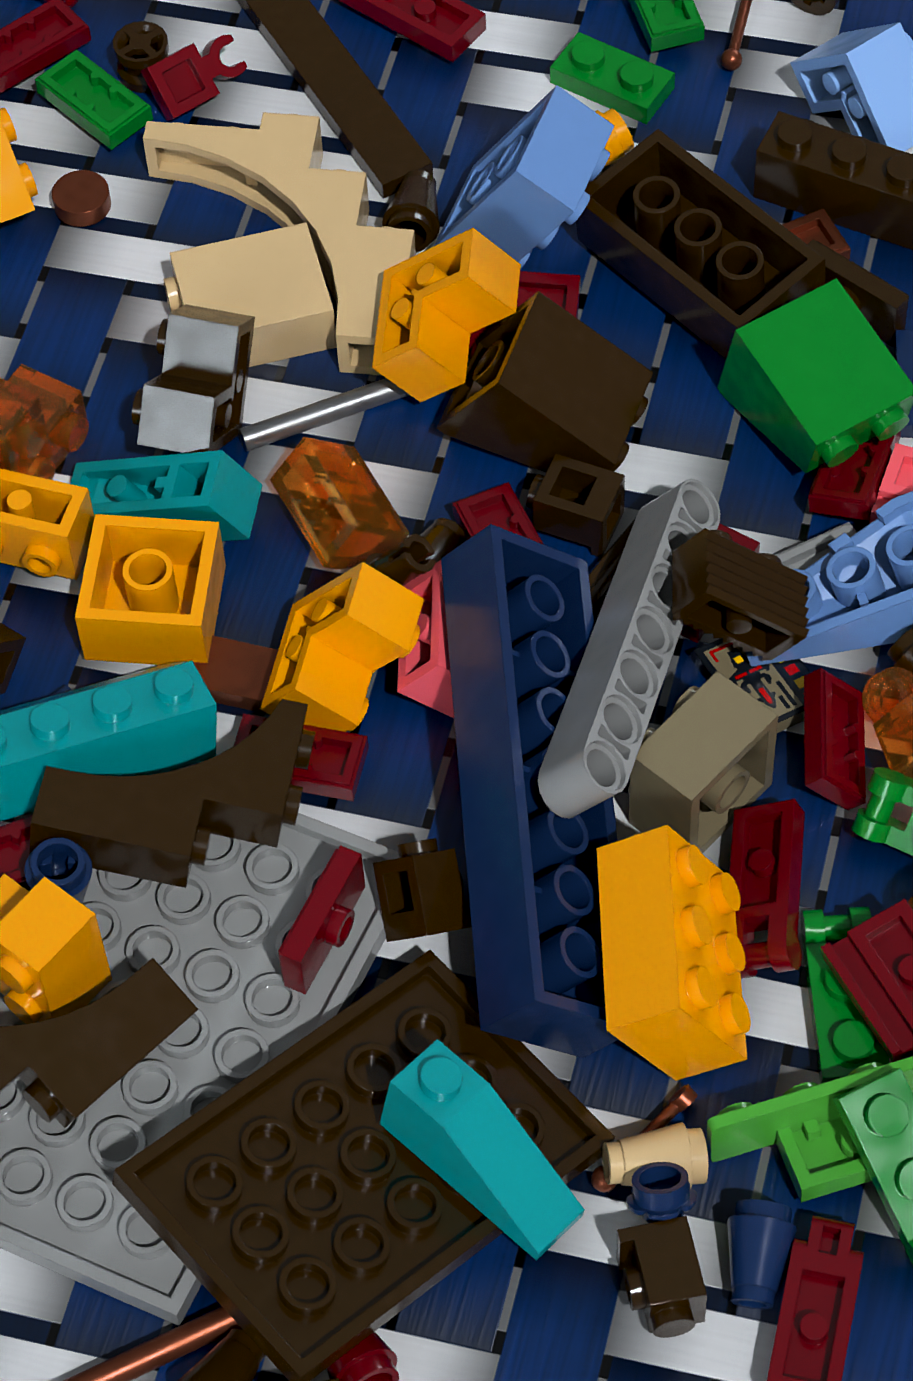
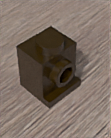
M555 454L545 476L537 474L529 489L526 507L533 510V526L535 530L591 547V555L602 558L624 513L625 475Z
M436 838L397 845L399 858L373 863L387 942L472 927L471 913L466 914L463 897V879L458 869L455 848L438 851Z
M687 1216L618 1229L616 1259L619 1271L623 1270L629 1305L632 1311L644 1309L649 1333H653L656 1337L660 1338L675 1337L689 1332L695 1327L696 1323L705 1322L707 1292Z

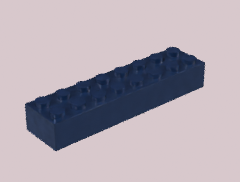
M490 524L441 558L480 1030L584 1058L619 1040L606 1030L596 850L598 847L618 841L613 797L570 819L562 818L553 813L544 803L537 781L539 770L594 629L588 564L585 560Z

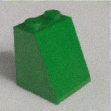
M837 278L736 329L717 387L722 396L805 473L823 465V463H826L828 467H835L845 462L858 450L859 445L874 437L883 441L896 435L908 424L910 420L908 415L913 406V383Z

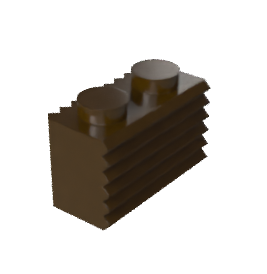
M704 528L672 551L673 620H683V625L693 624V630L703 629V634L713 633V639L723 638V643H733V647H742L743 652L752 651L753 656H762L763 661L773 660L805 639L809 632V629L805 628L809 621L805 617L809 608L805 607L808 597L804 596L808 589L804 585L808 576L783 565L780 558L773 554L757 553L734 542L731 535L724 531Z

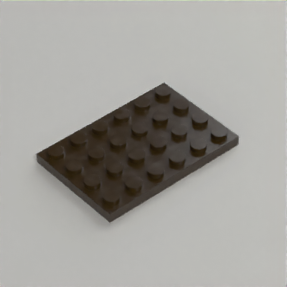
M431 950L424 953L123 1163L113 1173L112 1184L289 1381H311L504 1233L380 1125L390 1081L437 1039L491 1084L565 1184L569 1183L602 1157L604 1142H614L615 1136L521 1041L480 1030L478 997Z

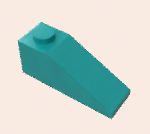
M223 450L80 462L75 465L70 483L89 489L94 517L95 514L219 522L222 541L247 540L250 538L263 486Z
M438 1039L434 1041L390 1081L380 1125L536 1261L583 1216L585 1209L491 1084Z

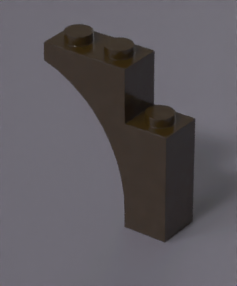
M282 699L272 714L240 743L213 758L175 771L123 777L93 775L46 766L30 825L29 855L45 840L66 838L80 845L88 853L93 869L186 888L192 864L205 865L211 834L277 848L282 824L295 826L303 787L292 785L295 768L308 770L316 732L304 729L308 704Z
M152 958L113 991L89 1005L41 1022L16 1026H0V1093L15 1079L20 1077L27 1085L22 1094L31 1108L46 1122L50 1123L56 1118L66 1128L188 1020L198 1008L156 960Z

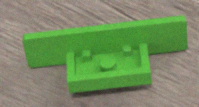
M913 1056L885 1065L878 1062L867 1063L851 1071L848 1076L819 1085L815 1082L801 1083L788 1089L782 1096L756 1104L739 1102L727 1106L716 1116L707 1120L706 1144L711 1161L718 1162L777 1144L801 1203L872 1181L833 1098L893 1068L902 1069L913 1092Z

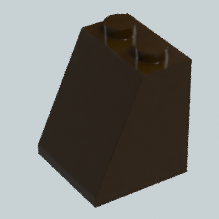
M538 291L517 307L515 314L500 320L476 339L468 357L466 382L454 388L436 429L447 436L543 472H547L555 454L614 472L624 461L629 451V444L625 440L630 428L640 419L647 407L648 398L644 394L653 372Z

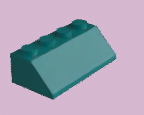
M193 661L165 663L0 710V821L34 812L46 766L93 775L124 777L169 772L215 757L217 704Z

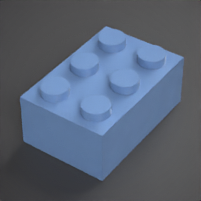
M556 85L473 165L434 246L474 228L519 262L521 269L528 260L533 248L536 247L541 251L544 250L553 240L564 221L572 225L585 210L590 200V194L585 192L588 182L593 181L599 175L610 157V152L605 149V145L615 125Z

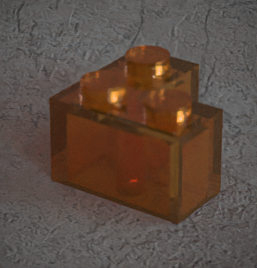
M21 364L8 381L0 378V469L53 480L55 470L70 451L74 452L80 448L88 433L89 422L86 416L82 392Z

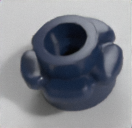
M670 1162L650 1163L637 1169L632 1175V1194L627 1196L628 1208L634 1214L642 1215L643 1219L648 1223L682 1217L684 1212L691 1210L697 1201L696 1191L690 1189L687 1171L682 1166Z

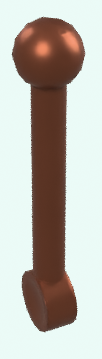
M741 0L729 48L720 57L721 65L726 70H736L742 63V56L739 50L752 0Z
M689 1084L680 1088L669 1099V1104L639 1134L665 1127L678 1113L691 1105L698 1094ZM602 1165L594 1169L591 1175L593 1187L603 1193L612 1191L617 1184L607 1185Z

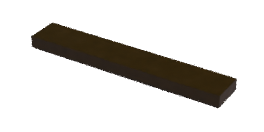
M237 0L355 161L366 172L367 177L383 198L397 192L403 177L409 171L424 170L433 176L432 161L310 0Z

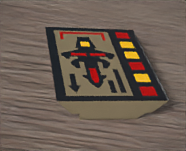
M723 638L694 650L711 675L716 671L720 672L778 714L777 733L804 721V676L809 674L810 671L800 659L751 667L746 652H743V648L733 647V643H723Z

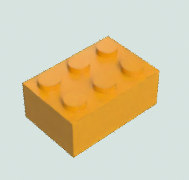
M668 825L596 848L606 1030L675 1081L747 1060L745 1033L750 1030L751 1020L746 1002L742 998L740 972L745 969L746 959L743 946L737 937L736 911L740 909L741 898L733 877L729 873L723 872L705 857L697 846L691 845Z

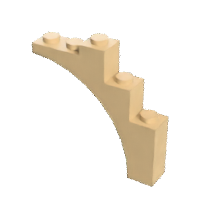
M263 112L260 129L147 121L143 143L149 177L193 183L230 195L268 215L282 228L307 222L324 279L336 304V343L339 372L381 375L372 368L383 273L384 270L416 255L415 233L411 229L367 226L369 200L366 172L321 169L323 148L320 117Z

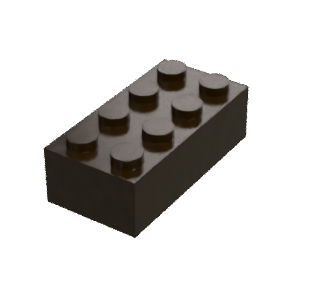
M659 129L654 131L586 186L585 192L590 194V200L583 213L576 220L578 240L725 359L727 358L736 329L825 284V258Z

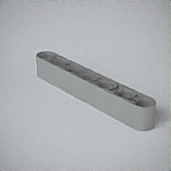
M688 479L641 507L637 513L538 774L539 792L544 803L553 813L562 818L570 819L622 792L628 783L683 627V620H673L672 551L704 528L717 530L720 523L721 513L719 504L710 489L699 480Z

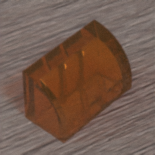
M304 437L270 479L320 563L325 568H353L373 553H386L401 543L409 534L406 526L354 446Z

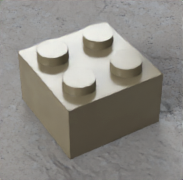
M718 671L700 688L692 686L687 689L675 704L672 715L657 730L651 727L645 732L630 774V784L628 787L629 824L641 833L668 825L691 845L697 846L703 854L733 824L734 810L750 807L772 785L778 714Z

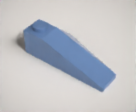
M913 491L895 497L876 510L878 518L852 537H849L844 532L828 544L830 552L805 570L793 569L808 576L804 584L808 589L804 596L808 597L805 607L809 608L805 617L809 621L805 628L809 629V632L805 639L773 660L763 661L762 656H753L752 651L746 652L751 667L892 644L913 628Z

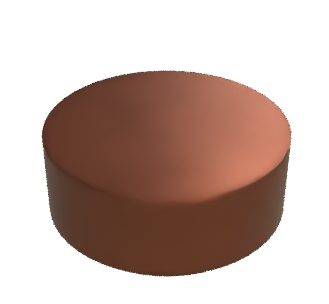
M88 170L73 171L63 175L53 186L52 199L56 215L68 225L77 227L90 226L101 221L110 211L111 197L108 183L96 172Z

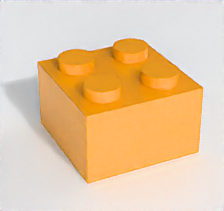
M95 514L75 614L85 660L156 665L181 661L208 663L226 568L219 522Z

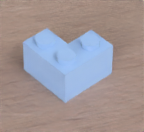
M900 22L843 32L790 62L813 114L841 110L852 135L861 136L870 141L904 152L913 147V40L904 32Z

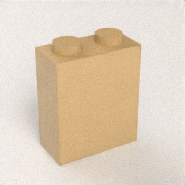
M307 222L170 252L173 277L163 279L170 312L188 304L254 316L255 322L249 367L337 348L334 308Z

